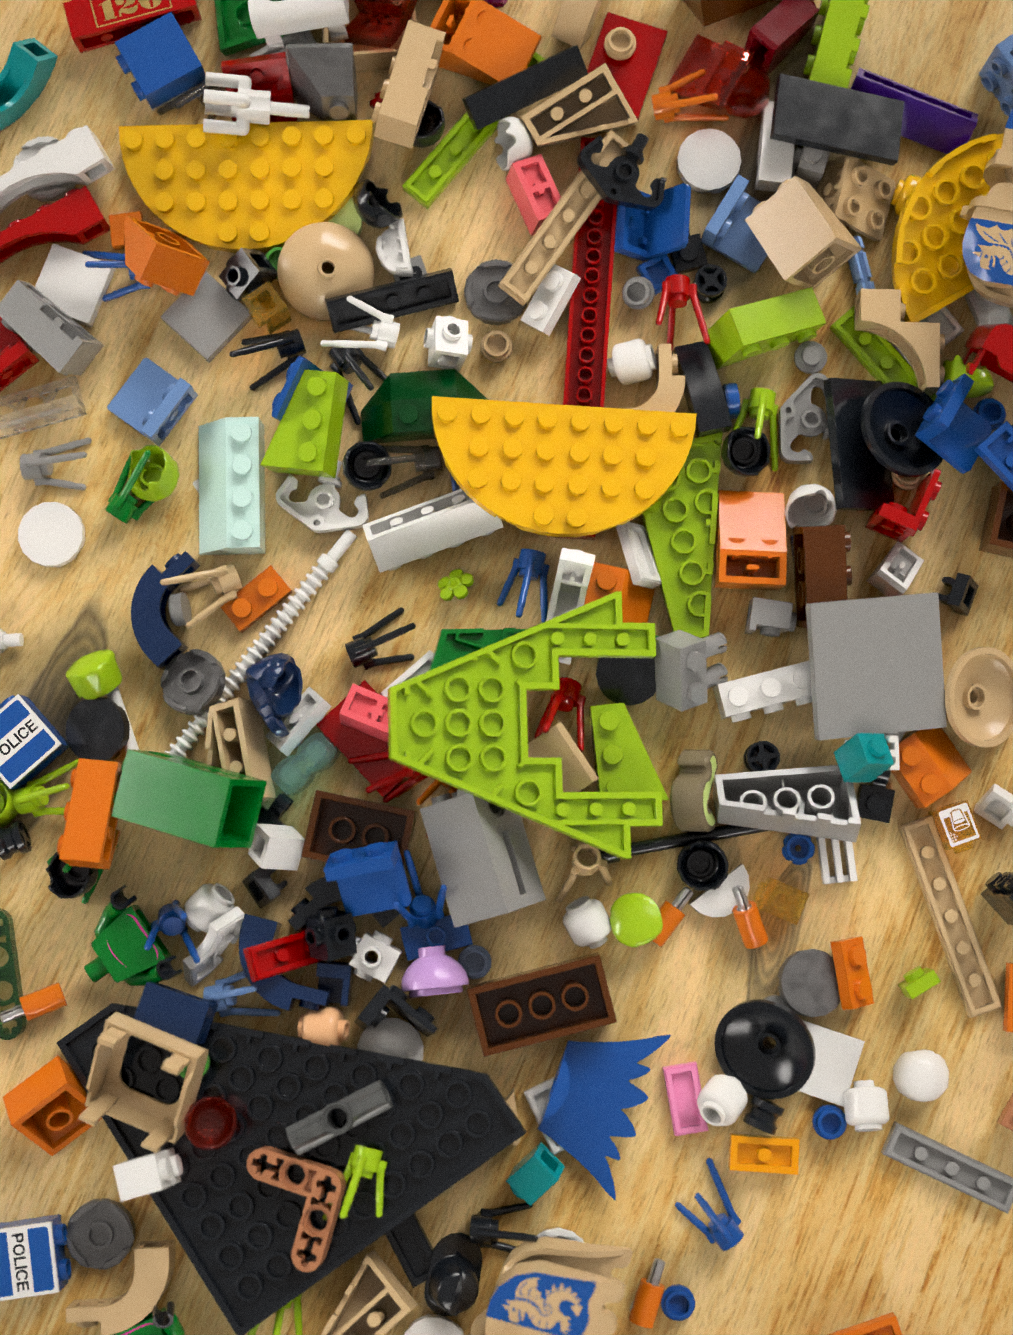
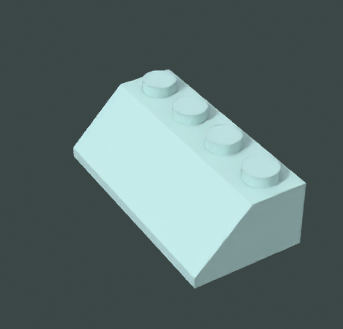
M225 417L199 426L200 555L265 554V467L260 465L265 455L264 425L259 417Z

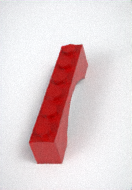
M86 186L71 189L64 195V198L52 204L48 203L40 206L34 214L25 219L12 221L7 226V229L0 232V264L13 255L34 246L48 243L84 245L110 231V226Z

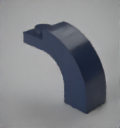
M186 551L182 555L178 553L170 558L165 564L166 570L163 573L152 564L138 582L132 599L131 622L134 635L143 652L162 670L165 669L173 657L183 653L188 648L172 631L166 616L169 597L182 583L165 586L160 584L162 579L190 574L200 567V564Z
M245 914L239 935V956L246 978L251 985L257 986L256 992L269 1003L287 1011H293L296 999H300V1007L318 1011L320 1005L329 1006L332 993L296 984L287 979L283 974L256 982L251 981L243 949L278 939L282 924Z

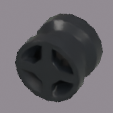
M708 264L701 267L696 273L693 284H697L699 301L710 304L722 297L727 285V276L721 267Z
M768 741L754 743L744 753V764L750 772L775 770L780 762V753L777 747Z
M22 821L13 822L6 829L0 827V857L2 860L12 858L13 854L17 852L24 854L31 851L30 836Z
M753 1095L750 1101L752 1108L749 1113L745 1114L743 1121L759 1130L775 1135L777 1130L775 1123L777 1118L783 1115L785 1109L769 1100Z

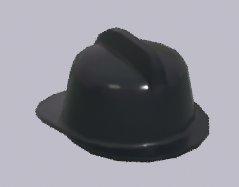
M463 1233L449 1234L442 1238L433 1249L424 1297L428 1307L436 1314L458 1316L459 1313L468 1310L478 1297L482 1269V1252L478 1244H470L469 1235Z

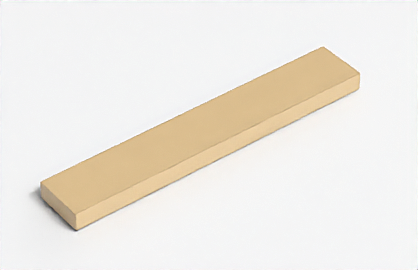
M610 129L602 140L604 144L602 151L592 154L591 160L595 165L608 167L614 158L622 156L621 151L623 147H628L630 144ZM582 170L577 174L497 285L522 306L528 302L601 200V196Z
M932 815L898 826L967 1016L973 1018L1001 1008V1001Z

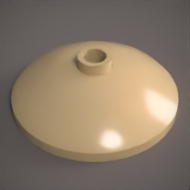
M317 222L300 228L285 242L278 258L277 278L284 297L295 310L311 319L330 321L325 299L372 288L374 282V263L368 247L355 232L340 224ZM330 263L334 271L331 274L324 273L322 271V264Z
M978 647L965 652L953 665L946 682L945 708L948 720L955 733L967 744L975 747H994L1004 742L1013 733V661L1004 652L996 648Z

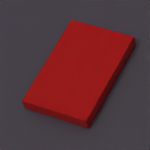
M607 12L587 72L589 74L606 63L637 120H639L668 31ZM617 27L629 29L636 38L634 54L630 58L621 61L609 57L604 48L606 35Z
M366 680L358 685L377 693ZM346 697L316 724L347 759L388 751L387 742L340 723L339 713ZM389 759L353 764L371 785L403 770L401 764ZM406 776L377 791L384 798Z

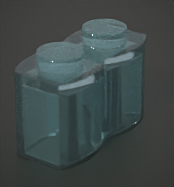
M324 733L313 734L302 742L296 755H291L279 762L270 777L286 795L299 794L312 783L317 773L326 771L337 761L340 751Z

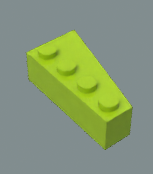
M821 0L818 15L823 16L822 24L815 25L811 44L816 45L814 55L808 54L803 74L808 75V80L848 88L852 74L850 67L854 64L861 39H858V36L861 35L865 20L867 19L870 5H867L869 0Z

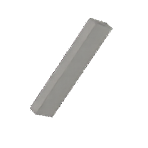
M894 1121L881 1150L883 1155L1007 1214L1009 1213L1013 1203V1177Z

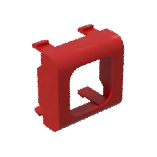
M983 324L977 326L964 345L967 348L962 357L964 365L972 352L977 354L972 363L968 362L966 373L973 375L980 363V366H986L989 371L1013 383V326L1010 324Z

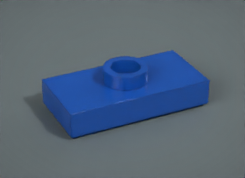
M451 915L438 919L437 923L429 929H421L417 926L412 928L409 926L400 927L407 961L419 958L418 948L445 945V951L473 944L469 925L454 928Z

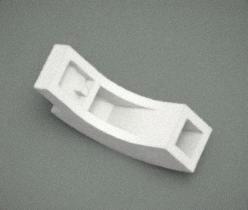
M562 548L546 621L584 605L595 555L577 549ZM559 657V662L570 665L572 657Z

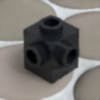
M240 248L236 255L227 261L226 267L219 277L226 285V291L232 298L238 301L257 302L266 295L268 287L278 276V273L261 250Z
M326 906L317 909L318 914L305 917V939L309 945L311 958L330 962L357 953L356 925L351 912L340 911L337 906Z

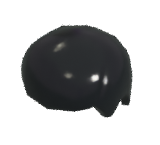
M428 100L413 144L414 147L425 148L432 146L440 140L444 133L445 118L443 110L431 100Z
M366 179L357 186L353 196L354 207L362 221L371 227L381 229L399 220L402 216L400 203H390L387 200L389 190L387 188H378L374 182Z
M739 427L733 430L723 441L721 452L723 462L735 475L743 477L756 476L769 464L770 445L767 437L761 432L760 439H755L754 427Z
M374 441L358 442L351 446L344 455L343 474L349 484L359 490L372 491L381 488L392 472L391 457L383 446Z
M708 840L692 841L686 844L678 855L677 871L680 878L685 884L696 891L716 890L728 876L729 862L726 854L714 842Z
M58 852L54 854L50 865L46 868L50 876L49 890L59 898L64 899L77 898L89 892L96 884L98 878L97 868L73 866L67 873L63 872L62 869L66 863L59 859Z

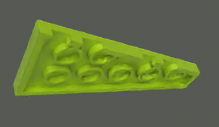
M723 432L693 439L687 459L673 484L652 507L642 514L661 579L660 588L672 632L682 630L699 638L708 637L710 629L711 587L714 570L713 558L716 540L718 484Z

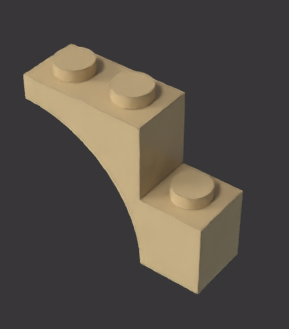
M861 288L855 297L854 330L876 334L894 344L910 362L917 379L918 388L928 396H932L944 383L945 368L940 366V354L944 352L945 336L940 334V323L901 322L905 318L906 304L901 302L900 289Z

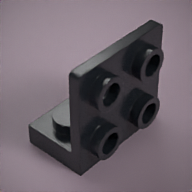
M383 985L354 1021L363 1030L369 1025L375 1028L390 1011L385 1006L387 1004L426 1037L433 1035L438 1029L432 1024L435 1018L419 1006L417 1009H414L405 1001L409 997L395 985H392L390 988Z

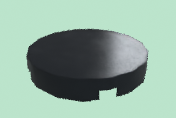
M655 657L598 658L596 677L599 688L608 699L615 703H624L631 706L645 702L656 692Z
M109 698L85 699L71 710L66 722V738L70 749L78 758L111 761L116 759L121 754L119 752L123 746L127 745L130 733L127 714L121 706L112 702L113 700Z

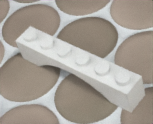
M85 125L82 128L71 130L64 139L43 147L37 155L27 161L16 163L9 172L0 176V214L17 199L36 189L56 184L88 186L115 169L91 129Z

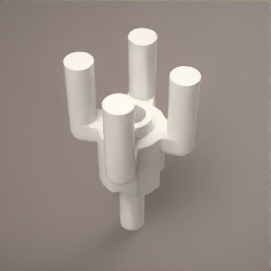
M206 72L205 85L238 88V92L204 89L205 114L237 117V122L204 119L203 132L245 136L249 133L250 123L269 125L270 115L309 119L310 105L271 102V91L252 90V81L248 76Z

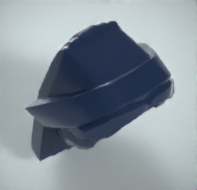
M278 653L269 655L247 668L246 682L250 698L266 726L276 736L284 737L290 733L281 718L289 716L294 708L299 705L303 681L300 668L295 664L294 658L288 654Z

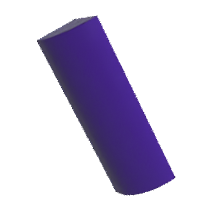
M860 67L850 88L856 91L904 101L901 136L945 154L969 142L978 122V114Z

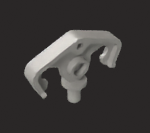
M814 373L809 376L778 411L779 456L787 464H810L813 461L811 452L805 449L800 452H794L791 449V443L798 435L814 437L824 433L822 439L827 440L829 438L828 421L824 411L811 403V391L813 388H821L825 396L824 380L829 378L822 373Z

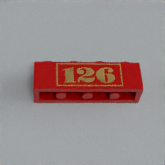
M72 0L63 3L72 39L80 53L115 44L121 38L172 12L179 26L202 20L197 0Z

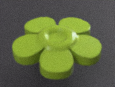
M454 569L449 574L450 578L443 577L438 582V587L441 590L440 597L444 601L452 600L454 595L458 600L464 599L469 593L466 587H470L474 583V578L471 574H464L461 569Z

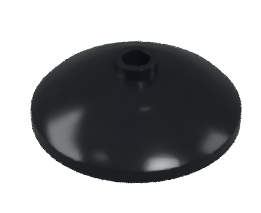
M889 382L879 386L869 394L861 411V430L868 449L881 465L900 476L919 477L937 468L943 461V458L915 436L924 420L923 415L934 401L918 387L905 382Z
M754 999L737 1004L725 1014L716 1030L715 1052L720 1067L725 1075L738 1079L746 1093L763 1099L788 1097L799 1091L813 1072L816 1051L811 1033L798 1015L779 1003ZM767 1037H772L776 1044H771Z

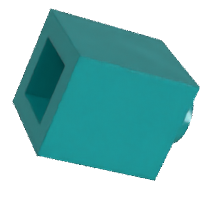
M857 733L834 752L844 782H872L894 765L885 735L880 733Z
M540 1142L514 1166L506 1182L518 1198L524 1199L531 1206L559 1180L565 1166Z

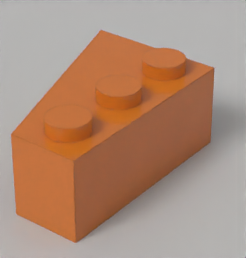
M79 758L77 768H74L70 780L71 787L73 788L71 800L66 803L64 808L65 830L64 834L60 835L57 843L59 859L69 866L110 869L121 833L120 830H116L118 818L111 816L114 807V796L118 790L122 774V765L119 762Z

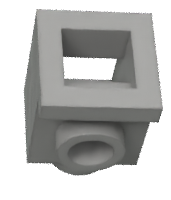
M805 146L803 148L797 147L793 156L791 178L797 176L809 182L813 188L817 189L824 174L830 152Z
M753 597L749 601L745 634H752L756 629H760L761 635L780 637V633H785L786 631L794 632L797 613L792 612L793 603Z

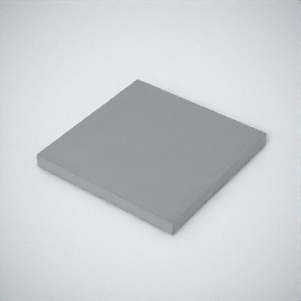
M938 592L806 603L815 740L853 737L857 733L887 734L947 727Z

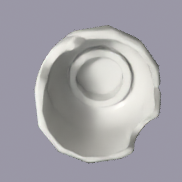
M508 116L500 119L497 124L498 136L494 139V142L503 147V152L497 156L496 161L502 170L509 171L512 163L531 156L533 151L532 136L526 125L519 118Z
M807 484L798 487L790 494L785 507V517L790 528L795 526H828L834 521L837 512L836 501L831 491L818 484Z
M922 1049L904 1052L894 1065L893 1081L898 1092L908 1099L920 1102L933 1101L938 1099L948 1088L949 1069L945 1060L939 1054H935L934 1051Z

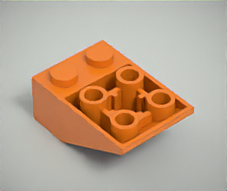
M443 0L430 25L431 28L446 32L438 67L490 85L527 68L542 39L541 35L484 0Z
M718 490L714 588L780 591L786 586L787 570L784 493Z

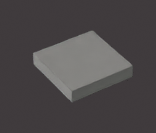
M205 271L194 296L183 293L160 317L210 363L253 318V315L238 300L232 298L226 289Z

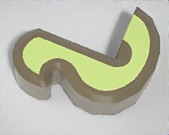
M683 750L677 760L679 775L674 779L670 792V807L673 820L682 832H710L717 823L712 810L708 808V801L718 768L717 758L711 750Z

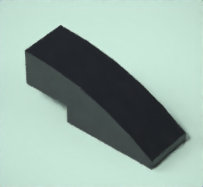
M704 341L674 347V352L678 357L680 375H685L684 394L688 410L691 413L697 414L695 427L697 438L719 432H729L732 423L722 385L708 345Z

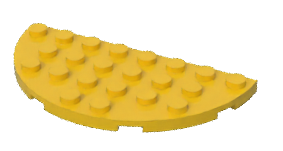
M371 120L270 122L269 125L250 123L249 133L245 136L203 132V124L119 126V143L127 174L135 190L156 217L171 230L180 234L185 239H190L218 251L237 253L240 248H247L266 252L275 247H283L293 233L306 225L328 222L345 206L359 185L358 182L364 172L366 163L369 162L374 141L375 124Z
M1004 133L989 134L971 140L954 149L928 169L909 194L895 228L891 256L894 289L901 290V302L906 304L905 322H919L974 290L962 254V242L969 221L961 218L960 213L962 207L969 205L976 196H987L991 187L984 180L983 173L987 162L995 156L996 150L1002 148Z
M432 396L431 400L435 439L446 467L461 489L490 515L497 516L508 523L516 525L518 529L553 537H580L598 534L600 531L611 529L620 524L624 525L652 507L670 488L682 469L692 445L697 414L438 396Z

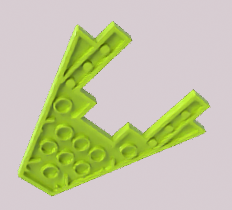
M622 591L611 593L387 689L389 760L621 859H631L630 827L663 826L662 791L563 792L562 757L528 758L526 691H557L560 689L559 657H656L655 623L623 622Z

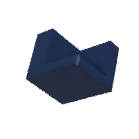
M323 960L317 963L318 990L332 993L329 1003H340L341 1006L345 1007L350 1005L354 967L345 962H328Z

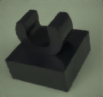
M957 573L955 580L951 577H943L942 582L944 585L952 587V590L947 595L939 594V601L949 605L955 613L968 616L979 587L970 575Z
M258 868L242 881L260 909L276 899L281 894L280 891L288 883L286 880L279 884L273 882L270 875L277 869L265 870Z

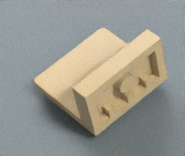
M845 156L828 161L818 185V195L842 224L874 242L881 241L896 182L855 157Z

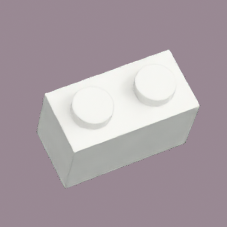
M173 1147L113 1166L121 1202L161 1191L181 1182L180 1175L183 1174L181 1158L178 1154H175Z

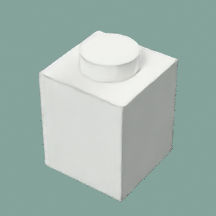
M257 823L248 855L261 869L297 871L300 859L302 858L305 838L293 826Z

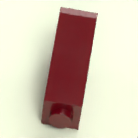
M783 0L749 30L741 60L762 78L766 79L814 26L820 11L814 1Z

